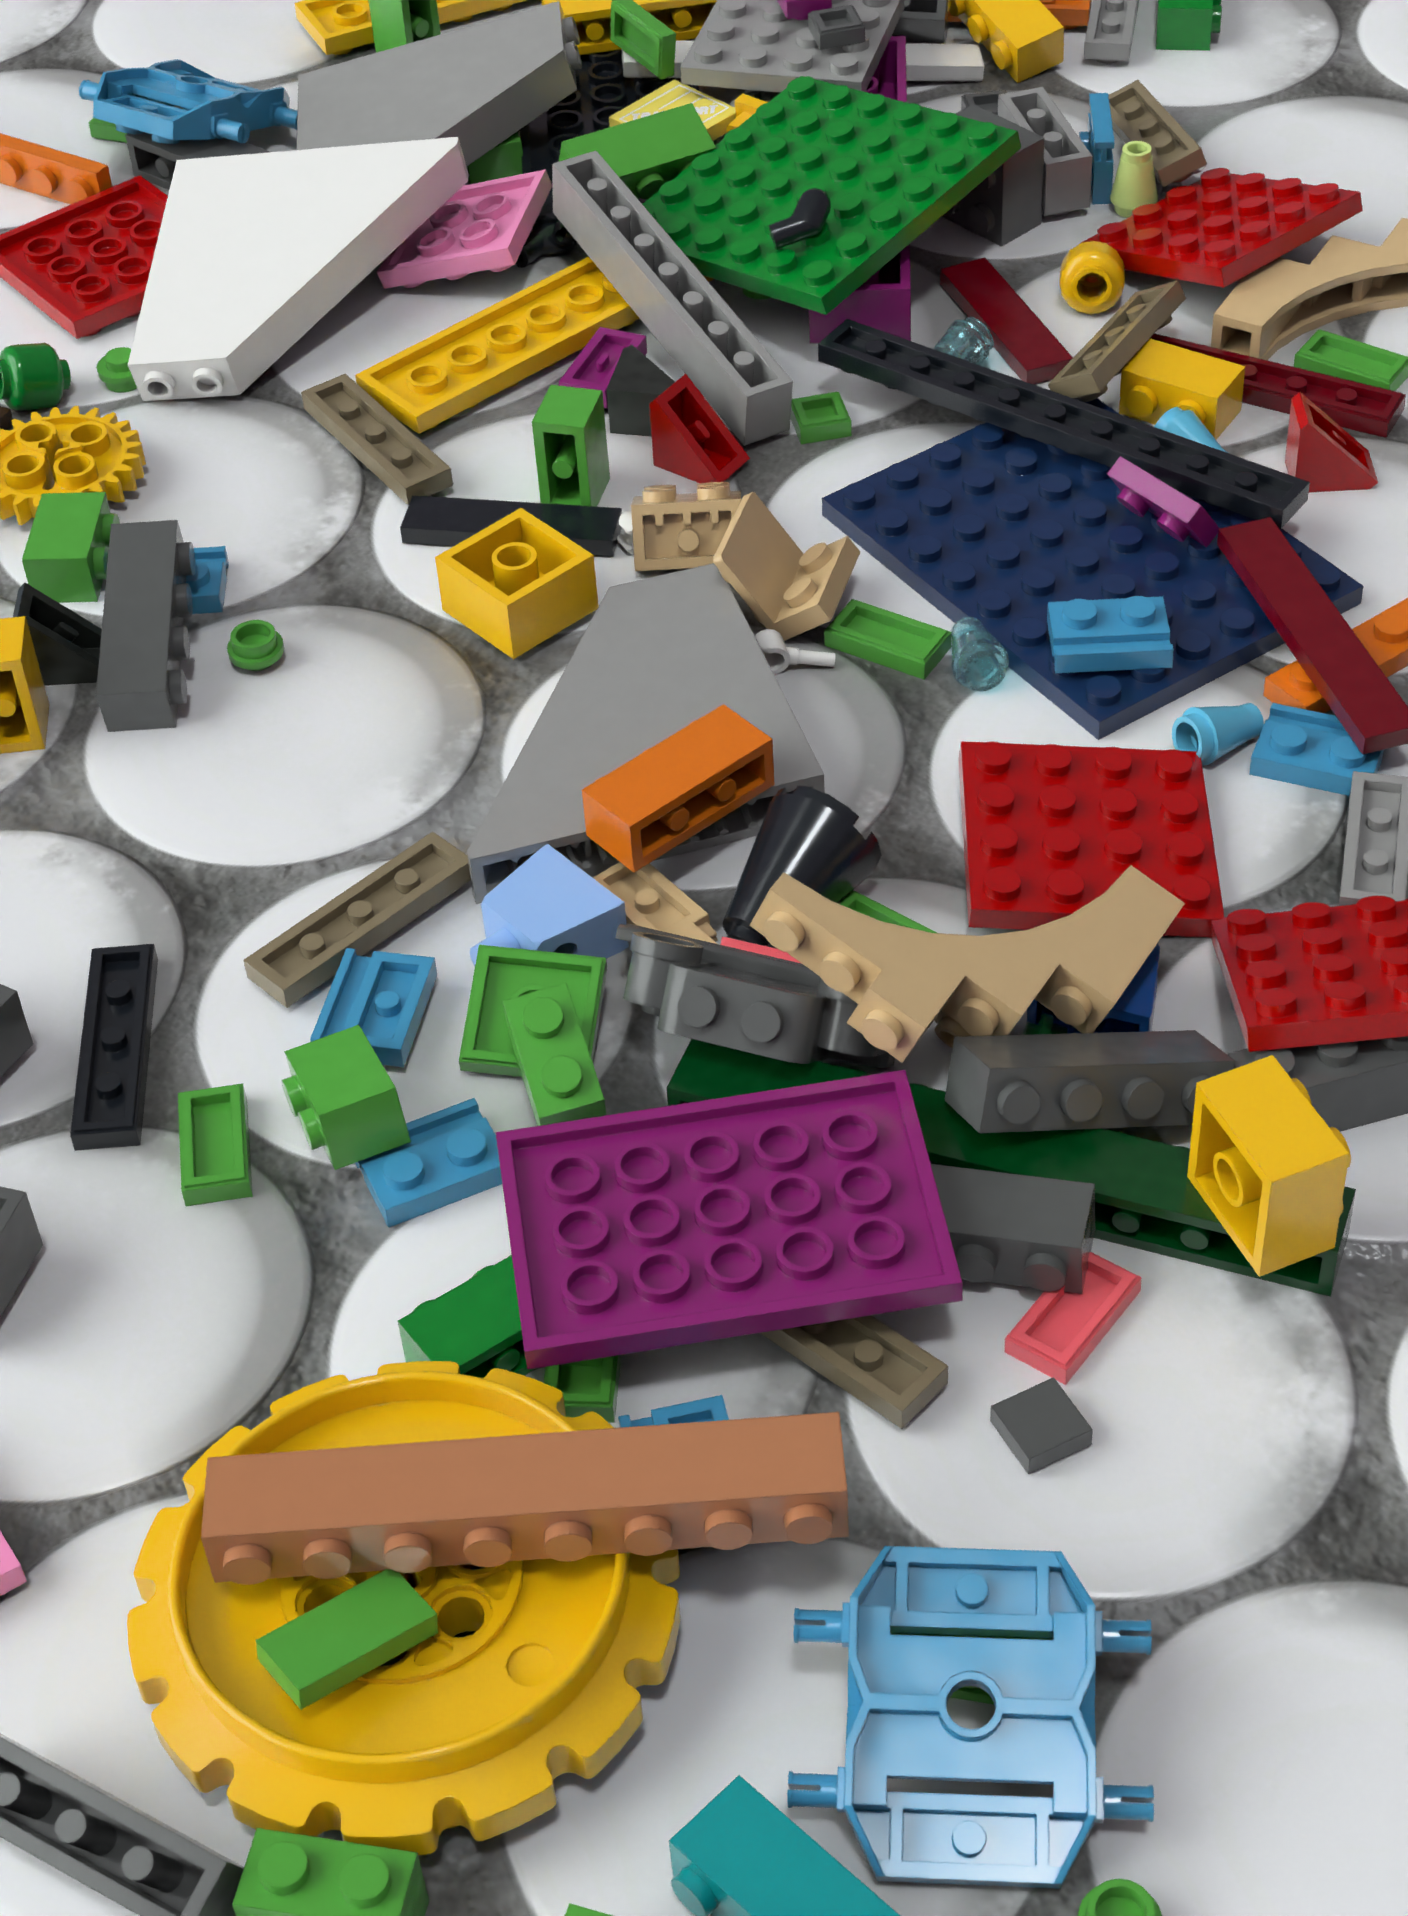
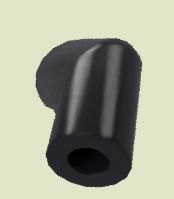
M817 188L805 191L799 198L791 217L768 225L776 250L821 233L831 209V201L827 193Z
M559 220L556 223H543L530 232L515 265L524 268L539 256L568 253L575 248L577 241Z

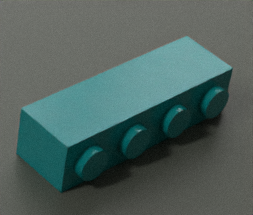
M740 1775L669 1840L673 1873L671 1886L679 1900L695 1916H708L709 1914L711 1916H900Z

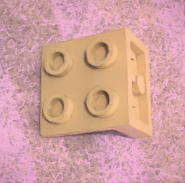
M730 482L697 484V493L676 494V485L645 486L642 496L634 497L631 504L635 571L689 569L714 563L713 557L741 502V491H730Z
M751 492L743 496L713 557V562L722 578L733 586L751 608L758 622L767 629L778 631L785 641L832 620L861 552L852 540L846 536L829 545L823 542L818 543L803 553L757 494Z

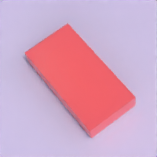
M1090 1252L1083 1293L1064 1292L1065 1285L1057 1291H1044L1005 1338V1353L1051 1378L1054 1377L1057 1381L1066 1385L1139 1294L1142 1277Z

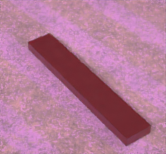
M1154 333L1150 337L1154 340L1245 366L1242 403L1290 414L1291 398L1301 392L1339 426L1384 438L1388 437L1404 411L1406 395L1400 392Z
M1268 517L1218 529V547L1361 753L1368 754L1408 744V706L1272 518Z

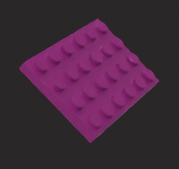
M906 1070L496 1132L527 1369L963 1301L962 1279Z

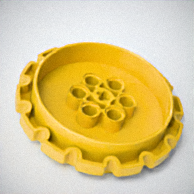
M414 1361L384 1364L378 1368L377 1375L361 1377L348 1381L345 1375H336L305 1386L271 1403V1416L252 1430L244 1426H236L214 1443L183 1476L189 1502L180 1507H165L157 1513L143 1542L134 1569V1577L141 1598L146 1603L132 1608L127 1615L128 1648L133 1674L142 1700L147 1704L160 1703L152 1711L151 1719L161 1745L176 1767L202 1793H208L220 1786L229 1785L227 1797L234 1817L255 1830L262 1828L318 1837L325 1831L338 1830L341 1831L343 1840L346 1842L417 1852L418 1855H426L437 1850L439 1836L445 1829L464 1826L470 1831L474 1840L484 1841L517 1828L544 1814L556 1805L557 1800L553 1781L558 1776L570 1772L576 1773L585 1779H591L621 1751L643 1721L641 1696L635 1688L642 1685L661 1684L666 1678L676 1647L681 1617L679 1596L674 1587L666 1585L676 1581L680 1576L678 1549H673L652 1556L618 1553L590 1555L571 1562L549 1558L508 1561L500 1566L485 1567L477 1570H472L475 1565L466 1564L427 1567L415 1573H400L437 1613L438 1633L393 1658L401 1659L399 1662L389 1666H378L302 1710L259 1662L256 1648L257 1639L382 1571L347 1573L334 1579H321L313 1576L273 1578L252 1585L234 1582L214 1583L201 1540L207 1458L614 1428L602 1416L593 1411L578 1417H566L564 1397L561 1390L531 1377L508 1370L494 1368L484 1378L460 1374V1368L456 1362ZM465 1631H476L472 1635L463 1638L454 1637L458 1633Z

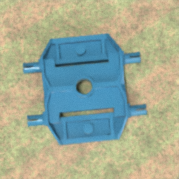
M179 59L158 62L145 68H124L103 72L99 84L90 80H84L79 86L80 97L84 100L94 101L93 118L116 124V130L119 132L130 134L145 132L152 134V140L158 143L176 144L180 140H210L215 138H226L239 143H245L250 136V131L271 126L279 127L281 125L297 130V110L289 108L290 97L284 87L266 90L255 89L215 78ZM174 105L180 106V107H183V108H182V109H179V108L174 107Z
M884 1546L850 1596V1603L843 1602L842 1611L795 1608L794 1643H842V1647H849L848 1710L845 1767H838V1775L793 1773V1771H789L788 1808H837L838 1813H846V1817L877 1881L1060 1889L1091 1832L1094 1822L1103 1823L1104 1819L1148 1820L1153 1822V1785H1104V1777H1096L1095 1732L1096 1656H1102V1652L1146 1653V1655H1151V1620L1102 1619V1611H1095L1094 1602L1061 1551ZM891 1633L1053 1638V1640L891 1635ZM974 1686L981 1688L990 1695L994 1702L995 1713L989 1723L981 1728L967 1729L960 1727L953 1722L947 1712L949 1698L961 1687ZM887 1779L1053 1785V1798L887 1791Z

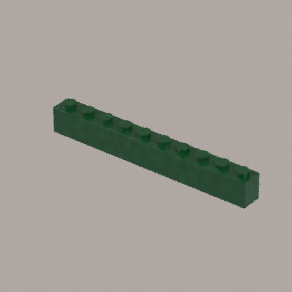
M691 1039L666 1088L668 1106L873 1074L855 1068H845L820 1061L810 1064L792 1063ZM909 1083L931 1164L1095 1184L1096 1230L1094 1238L1331 1297L1349 1235L1356 1189L1344 1186L1343 1213L1339 1218L1335 1248L1259 1277L1187 1178L1190 1148L1173 1146L1127 1135L1120 1131L1106 1129L978 1133L945 1101L946 1091L929 1088L922 1084Z

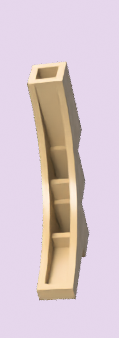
M1401 218L1380 247L1332 235L1310 265L1279 257L1244 276L1213 315L1211 347L1268 360L1277 350L1297 337L1332 321L1370 311L1408 307V219Z
M1130 865L1101 896L1069 916L1029 930L983 936L930 933L879 921L827 899L783 872L769 889L749 926L765 936L772 946L787 952L819 975L830 988L842 992L855 1001L858 1005L847 1021V1024L863 1034L871 1045L885 1050L903 1063L941 1011L957 1021L966 1032L973 1036L1009 1035L1035 999L1052 1011L1062 1022L1073 1026L1081 1033H1093L1116 1004L1185 903Z

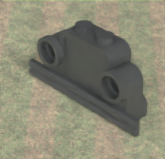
M627 923L626 925L620 924L618 926L615 938L631 942L630 950L632 951L623 998L642 1005V1011L659 1016L657 1029L670 1034L792 1063L810 1064L831 1058L878 1068L894 1066L895 1058L885 1050L871 1045L863 1034L847 1024L858 1004L842 992L830 988L819 975L805 965Z

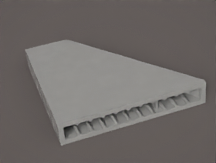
M556 1L298 75L296 150L459 137L465 163L468 166L577 90L575 71L582 69V63L577 45L580 44V39L573 16L565 18L560 1Z
M714 563L608 588L467 850L473 897L476 904L482 903L484 897L547 844L590 876L598 875L619 863L616 858L586 836L582 789L723 704L772 738L775 785L655 860L757 836L771 800L782 788L786 787V794H792L797 786H808L825 793L824 773L729 584L722 578Z

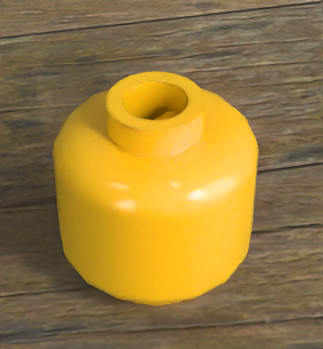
M1089 241L1080 243L1068 252L1062 261L1059 277L1061 295L1067 304L1076 311L1086 314L1102 313L1116 304L1123 293L1125 271L1123 260L1115 249L1106 243Z

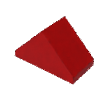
M687 374L681 376L649 403L654 466L698 483L724 482L750 459Z
M1301 392L1291 398L1285 454L1288 475L1310 482L1309 493L1365 490L1375 486L1378 480L1369 451Z

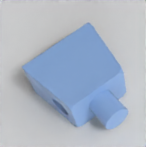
M547 844L484 897L481 908L486 939L470 949V957L475 966L479 945L605 957L607 959L629 947L628 941L615 938L618 926L620 924H627L625 902Z

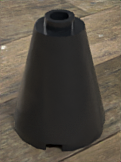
M797 786L792 794H786V787L780 789L769 804L724 917L723 928L728 935L727 937L775 948L767 941L765 936L749 925L769 889L783 872L827 899L839 903L867 879L877 867L882 855L875 835L871 832L865 840L853 826L859 816L848 806L829 794L808 786Z

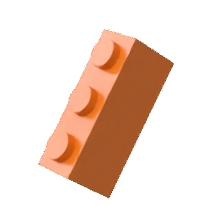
M726 705L719 706L582 789L586 836L635 873L774 786L772 738Z

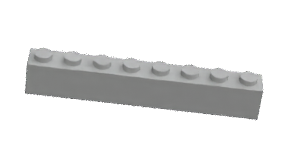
M592 151L553 163L554 215L683 372L688 375L697 389L745 446L790 430L792 379L597 151Z

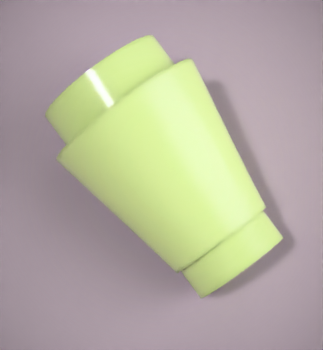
M1131 141L1122 147V154L1110 194V200L1114 204L1115 212L1125 218L1132 216V211L1142 205L1155 204L1158 201L1153 158L1151 155L1152 147L1146 142Z

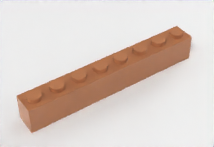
M829 1412L208 1457L201 1540L214 1583L234 1582L243 1585L258 1584L273 1578L301 1576L334 1579L347 1573L383 1571L388 1569L400 1573H415L427 1567L473 1564L479 1567H496L508 1561L549 1558L571 1562L590 1555L634 1553L642 1556H652L673 1549L713 1547L720 1550H734L747 1544L793 1541L799 1544H815L827 1538L849 1537L848 1492L840 1413Z

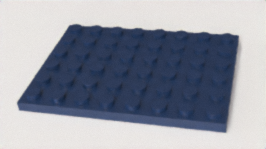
M1098 398L1089 402H1085L1087 404L1119 414L1117 411L1109 407L1107 404H1105ZM988 422L977 425L962 434L936 444L923 452L895 463L860 481L851 483L822 498L823 517L1098 740L1285 643L1218 547V533L1207 547L1189 536L1184 542H1180L1170 536L1156 523L1159 519L1157 516L1147 511L1144 517H1140L1126 508L1117 499L1121 490L1107 475L1111 467L1079 455L1069 454L1062 449L1032 438L1022 437L1015 432ZM1184 494L1202 505L1219 528L1255 521V519L1222 507L1212 506L1203 500ZM1280 529L1340 614L1361 604L1362 584L1284 529ZM1132 596H1163L1170 629V643L1173 644L1174 649L1172 668L1055 673L1054 657H1052L1047 624L1048 602L1070 601L1073 599L1099 600L1129 598Z

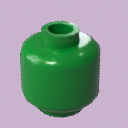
M48 343L10 345L4 347L1 351L0 400H4L5 404L13 411L56 407L62 399L63 390L70 388L71 374L69 365L65 359H59L55 349Z

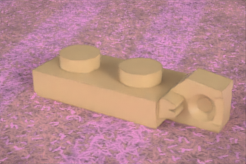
M619 862L592 877L625 902L626 922L628 924L717 944V933L710 926L709 914L650 863L634 873Z

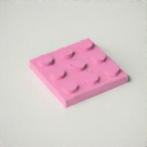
M546 169L461 187L383 260L377 274L384 289L398 286L414 288L430 280L441 278L457 280L469 273L484 270L500 272L515 265L552 188V183Z

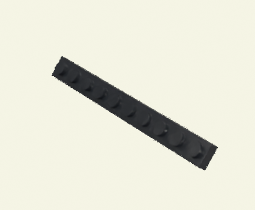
M846 319L818 343V361L839 368L846 373L864 377L883 384L887 388L908 393L927 400L931 404L955 410L978 421L988 422L1015 432L1022 437L1032 438L1062 449L1069 454L1079 455L1111 468L1121 456L1183 494L1255 520L1271 517L1280 529L1308 500L1310 482L850 319Z

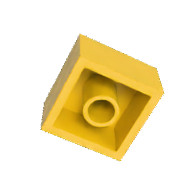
M523 508L514 511L435 557L443 611L513 660L597 610L599 607L594 555Z
M1273 1055L1197 1082L1187 1178L1259 1277L1335 1248L1339 1218L1343 1213V1193L1347 1168L1351 1164V1154L1342 1133L1335 1127L1329 1128L1312 1106L1310 1096L1302 1082L1296 1078L1291 1079Z

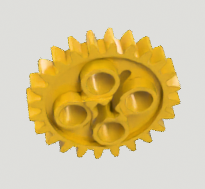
M74 406L68 414H61L57 407H53L50 415L47 417H42L37 412H31V421L24 423L21 420L13 419L11 420L13 425L11 431L0 429V519L2 520L16 514L18 525H23L32 517L35 518L43 493L106 492L108 501L123 503L125 501L123 491H136L135 479L144 478L142 466L146 465L139 433L137 430H131L130 421L118 422L117 415L114 412L101 418L99 408L96 407L85 415L80 414L79 406Z

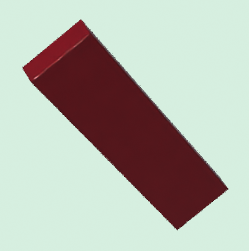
M985 257L940 269L941 286L1022 381L1038 384L1052 380L1073 359L1070 353Z

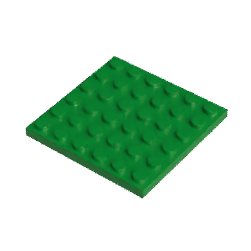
M800 76L792 80L787 85V88L771 101L758 107L756 113L740 126L727 132L724 139L715 145L716 149L696 157L688 168L673 180L664 183L659 188V191L642 205L703 276L827 315L1019 151L1021 144L1017 130L997 126L990 122H981L958 116L954 113L922 107L915 103L887 98L880 94L867 93L848 88L845 85H836L816 80L809 76ZM817 188L827 193L831 201V209L821 233L776 250L768 225L791 217L799 198L805 191Z

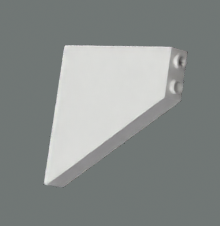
M459 137L177 160L128 361L129 370L142 401L232 396L243 393L468 182L469 174Z

